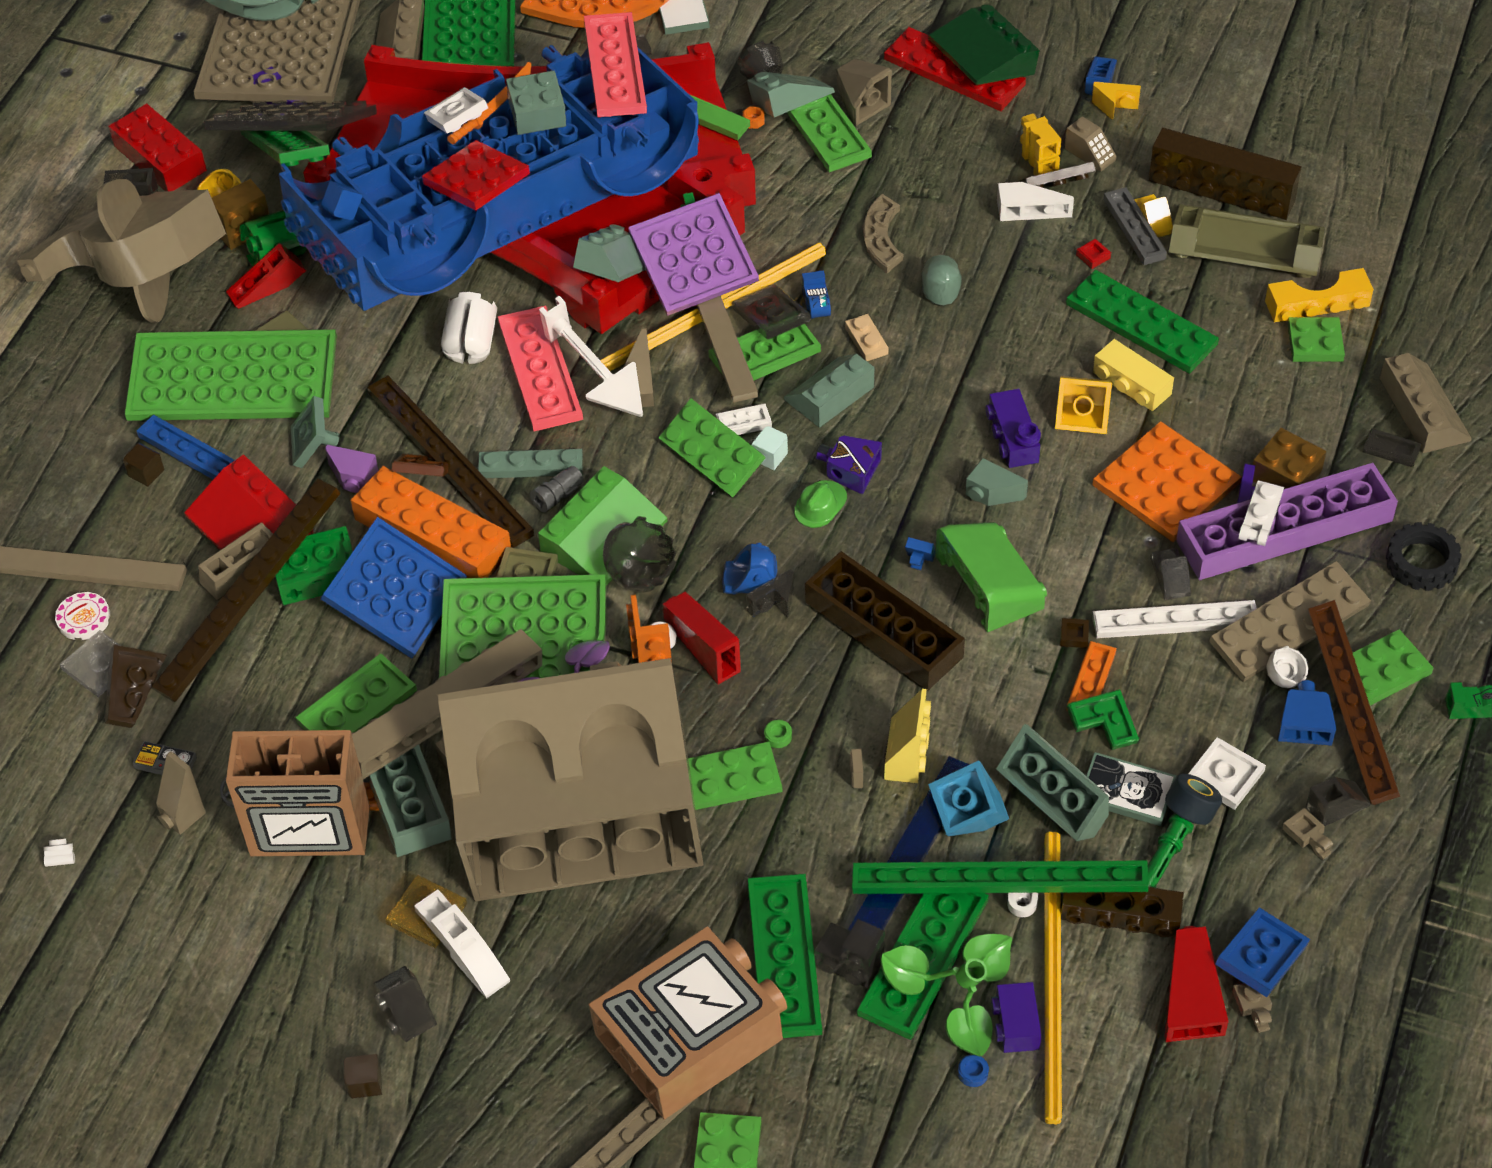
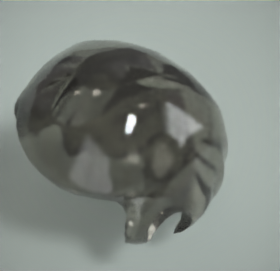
M637 516L633 523L623 522L614 527L607 535L603 546V562L610 577L620 587L636 593L650 592L656 586L664 584L665 579L676 566L674 558L677 551L673 547L674 539L666 534L660 524L649 523L646 521L647 518Z

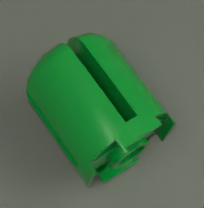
M284 210L246 221L240 225V240H246L250 253L246 257L252 266L256 265L279 243L297 257L302 256L308 250L305 246L302 247L293 232L290 233L286 229Z

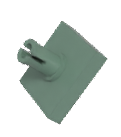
M313 396L291 425L293 466L303 468L320 444L337 446L339 442L338 432L325 429L323 398Z

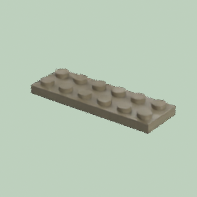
M1336 561L1211 636L1209 642L1242 682L1266 669L1269 657L1276 649L1289 646V648L1297 650L1317 638L1309 608L1335 600L1343 622L1368 607L1371 600Z

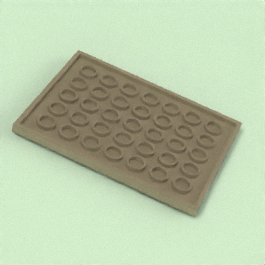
M304 0L300 8L292 15L269 21L244 18L220 9L194 89L195 99L252 102H287V100L305 101L306 103L333 104L360 0H319L315 4H312L310 0ZM261 71L268 73L258 77V84H253L254 79L252 75ZM278 72L282 78L276 80L275 75H273V73ZM267 78L273 80V81L261 83L262 80L267 79Z

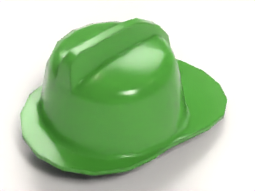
M830 480L818 481L807 486L802 491L794 507L797 520L810 528H819L827 525L845 505L847 492L839 483Z

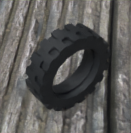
M1415 522L1411 526L1407 524L1403 526L1402 530H1396L1394 536L1390 539L1386 554L1388 570L1391 569V575L1395 579L1398 578L1400 583L1405 586H1412V589L1419 590L1420 588H1425V591H1431L1435 587L1440 589L1445 586V583L1449 584L1452 582L1457 574L1462 556L1460 544L1456 543V538L1452 534L1446 533L1447 530L1443 527L1437 528L1435 524L1428 523L1425 525L1422 522ZM1411 544L1430 545L1444 556L1446 562L1435 569L1418 568L1410 564L1403 557L1402 549Z

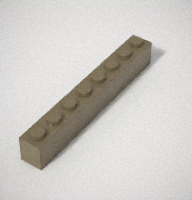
M520 629L514 634L507 635L495 646L483 650L479 656L471 661L462 663L458 669L450 674L440 677L426 689L417 691L413 697L402 704L395 705L381 717L372 719L357 732L351 733L362 778L365 779L442 730L438 694L518 682L542 667V649Z

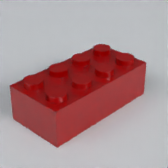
M147 103L109 125L114 147L165 191H174L207 171L202 150Z

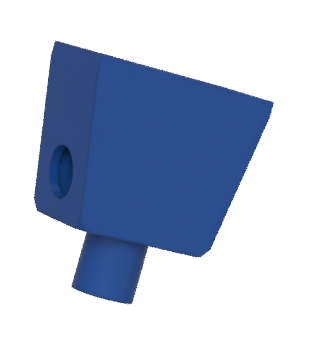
M1303 680L1298 683V690L1291 689L1288 691L1278 741L1332 746L1336 724L1329 694L1315 691L1314 682Z

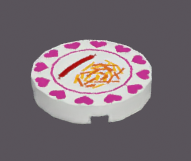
M91 592L76 593L60 603L56 610L55 621L61 634L67 638L87 640L99 635L106 629L109 623L110 609L105 599L98 594Z

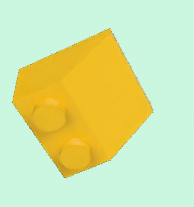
M1061 376L1055 429L1107 434L1112 381Z

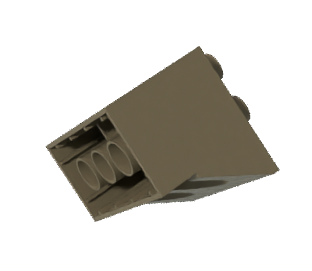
M671 658L438 694L453 799L456 843L475 902L704 866L688 753Z

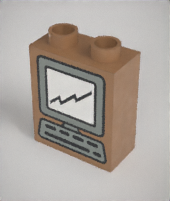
M351 730L233 731L226 783L250 856L365 855L370 805Z
M708 926L589 1003L596 1037L664 1120L783 1040L780 1013L787 1009V1003L781 991L768 978L758 984L747 972L752 966L742 946L733 938L722 943Z

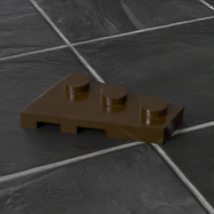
M113 645L110 652L105 724L132 728L135 725L149 691L158 676L161 665L164 663L166 654Z

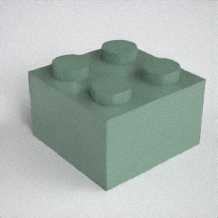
M555 70L506 79L508 101L518 135L566 126L565 104Z

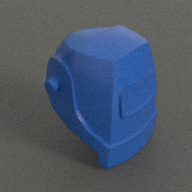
M761 543L749 544L744 547L734 561H726L724 564L722 578L723 593H759L773 589L777 577L776 555L770 551L769 547L763 546Z

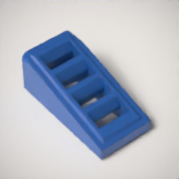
M1093 58L1086 76V94L1092 95L1094 82H1112L1117 64L1116 59Z

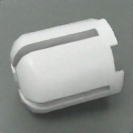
M460 292L457 298L451 301L449 299L441 347L447 358L461 364L464 362L465 353H469V364L480 363L490 354L497 306L495 302L491 305L489 302L480 299L481 294Z

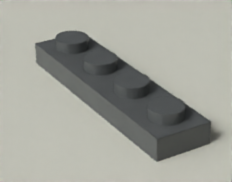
M1127 187L1104 193L1103 200L1142 264L1147 265L1165 260L1167 251Z

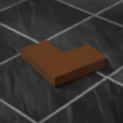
M402 454L392 462V472L444 477L448 473L449 463L429 461L425 455Z

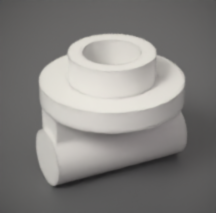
M66 838L49 840V846L43 847L45 867L75 863L73 843L67 844Z

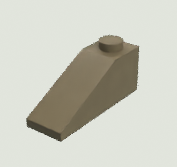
M647 328L641 329L624 367L631 362L636 363L642 407L654 406Z
M260 523L199 564L200 584L216 600L224 596L273 533L263 523Z
M170 751L166 755L156 805L160 813L158 819L162 825L168 830L173 828L181 835L206 812L190 766Z

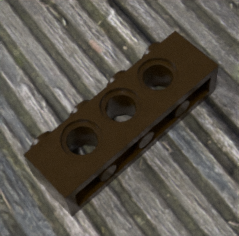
M1148 887V892H1064L1061 920H1067L1073 924H1093L1106 929H1126L1132 933H1152L1165 938L1175 937L1176 930L1180 928L1184 892ZM1093 902V903H1096L1097 905H1096V906H1092V905H1089V904H1087V903ZM1116 907H1124L1127 910H1120ZM1147 911H1152V912H1154V913H1156V914L1151 915V914H1148V913H1146V912H1147Z

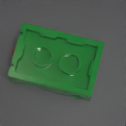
M346 526L306 536L276 574L283 606L324 594L354 551Z

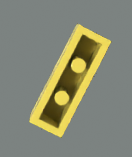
M1113 339L1095 355L1093 373L1102 380L1112 381V385L1117 390L1127 394L1136 400L1138 404L1145 406L1149 410H1155L1172 394L1173 376L1117 340Z

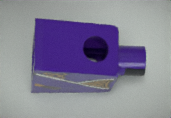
M843 435L839 437L834 448L821 444L816 458L827 462V477L863 494L881 461L882 442Z

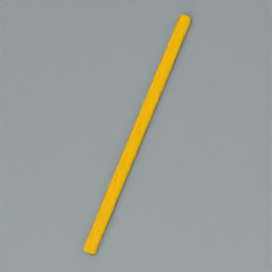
M816 243L759 274V281L721 295L725 308L731 307L825 256V247L821 243ZM698 308L647 334L649 350L703 322ZM636 341L604 357L600 361L609 371L618 368L626 363Z
M1049 831L1045 834L1044 861H1060V834L1058 832ZM1044 893L1045 1122L1057 1125L1061 1123L1062 1119L1061 893Z

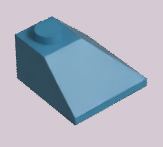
M976 761L928 784L947 836L985 831L1009 820L1002 797L980 761Z

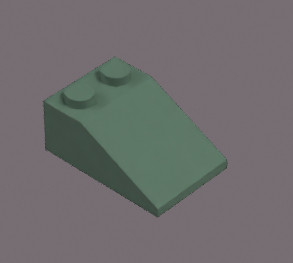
M760 72L754 78L747 80L753 106L761 108L772 117L779 116L835 92L833 87L813 77Z

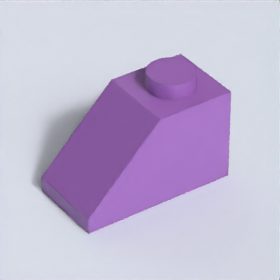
M327 445L325 448L329 466L344 490L353 493L359 492L379 471L374 454Z

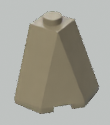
M853 59L837 69V88L850 119L855 126L891 105L892 70L890 68Z

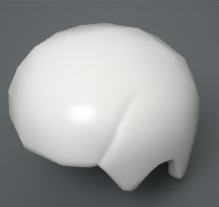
M1289 646L1276 649L1270 655L1266 665L1270 679L1274 684L1282 688H1294L1298 686L1299 682L1307 678L1308 665L1305 657L1299 651L1289 648Z

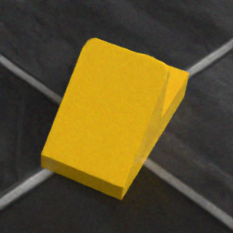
M1094 82L1092 103L1109 118L1113 119L1115 108L1138 109L1141 86Z
M1152 194L1134 199L1157 237L1172 234L1173 224L1166 197L1157 199Z

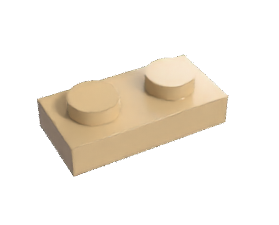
M868 314L845 321V329L864 360L870 361L888 355V346Z

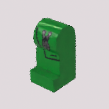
M1462 682L1450 683L1445 697L1449 719L1492 717V685L1477 688L1463 687Z

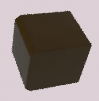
M138 443L123 459L128 477L147 487L164 471L160 453L141 443Z
M377 1054L347 1057L344 1060L345 1086L349 1097L352 1099L382 1095L381 1066Z

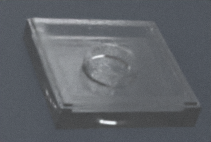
M99 630L60 663V667L74 680L97 697H100L108 689L111 648L113 645H121Z

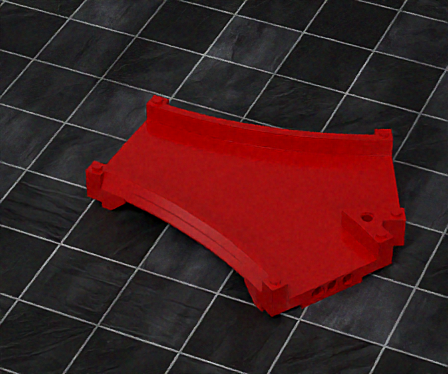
M709 42L686 46L687 54L651 59L689 95L727 110L716 81L715 57ZM371 45L364 58L367 83L337 139L340 141V137H344L353 148L358 149L368 145L374 151L388 128L391 115L397 114L404 119L442 102L464 87L470 90L495 79L493 74L495 69L504 76L507 86L506 79L514 78L524 66L469 65L395 57L394 48ZM531 66L530 75L547 72L546 66ZM698 124V155L684 161L676 173L659 187L636 196L613 194L490 253L516 265L552 286L556 295L565 301L567 311L575 322L584 328L591 326L600 334H603L632 312L640 315L660 299L646 270L616 282L573 268L579 238L587 236L589 233L597 232L599 229L607 228L610 225L622 226L624 231L628 232V227L680 208V205L684 204L683 194L693 192L695 202L720 193L739 235H742L745 232L744 206L756 204L755 168L750 154H742L738 140ZM331 148L330 155L326 159L309 162L303 172L305 183L329 181L330 174L336 173L335 158L340 157V155Z

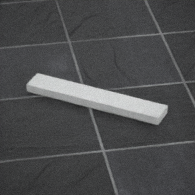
M1255 600L1093 611L1092 618L1096 638L1222 630L1257 608Z

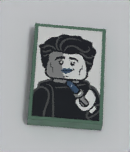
M1095 752L1087 777L1109 796V811L1161 826L1168 807L1165 797L1176 775Z

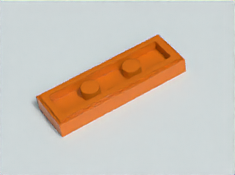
M1090 641L1068 704L1102 694L1117 648Z

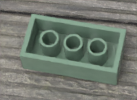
M419 744L367 777L397 857L452 839L449 819Z

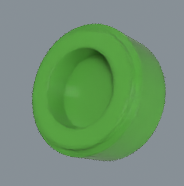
M773 720L765 726L764 739L766 742H770L773 748H783L792 740V728L786 721Z

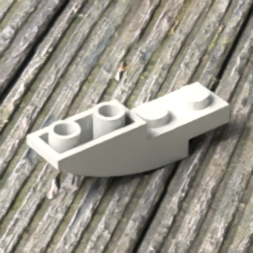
M438 889L414 905L416 913L450 951L451 958L486 999L510 982L506 972L473 925L455 904L451 905Z

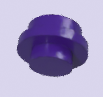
M1023 422L1015 430V440L1022 446H1034L1040 441L1041 432L1038 426L1032 422Z

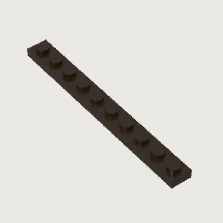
M389 375L367 387L368 394L431 461L449 463L448 473L445 476L487 521L509 532L512 548L535 536L534 529Z
M317 478L152 686L156 692L173 702L178 700L341 494L336 487Z

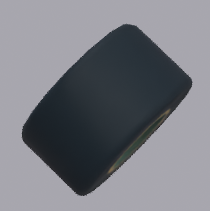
M1180 774L1176 776L1167 792L1165 801L1168 807L1181 818L1195 824L1206 825L1212 821L1222 804V796L1207 781L1191 774Z

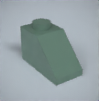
M984 458L966 478V495L972 500L987 506L1022 501L1027 497V479Z

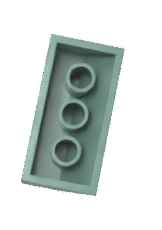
M1024 724L996 770L1076 841L1094 838L1109 816V796L1029 725Z

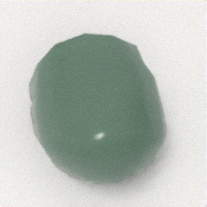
M937 255L928 259L921 272V285L924 295L935 304H951L957 298L962 283L958 264L953 258L946 255Z

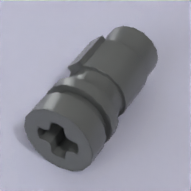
M575 466L568 467L551 478L549 482H543L540 486L534 488L530 492L532 503L543 513L549 511L560 502L561 498L566 499L578 490V486L584 482L583 475Z

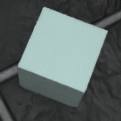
M770 426L762 430L752 443V446L766 457L761 465L772 470L777 468L788 454L787 434Z

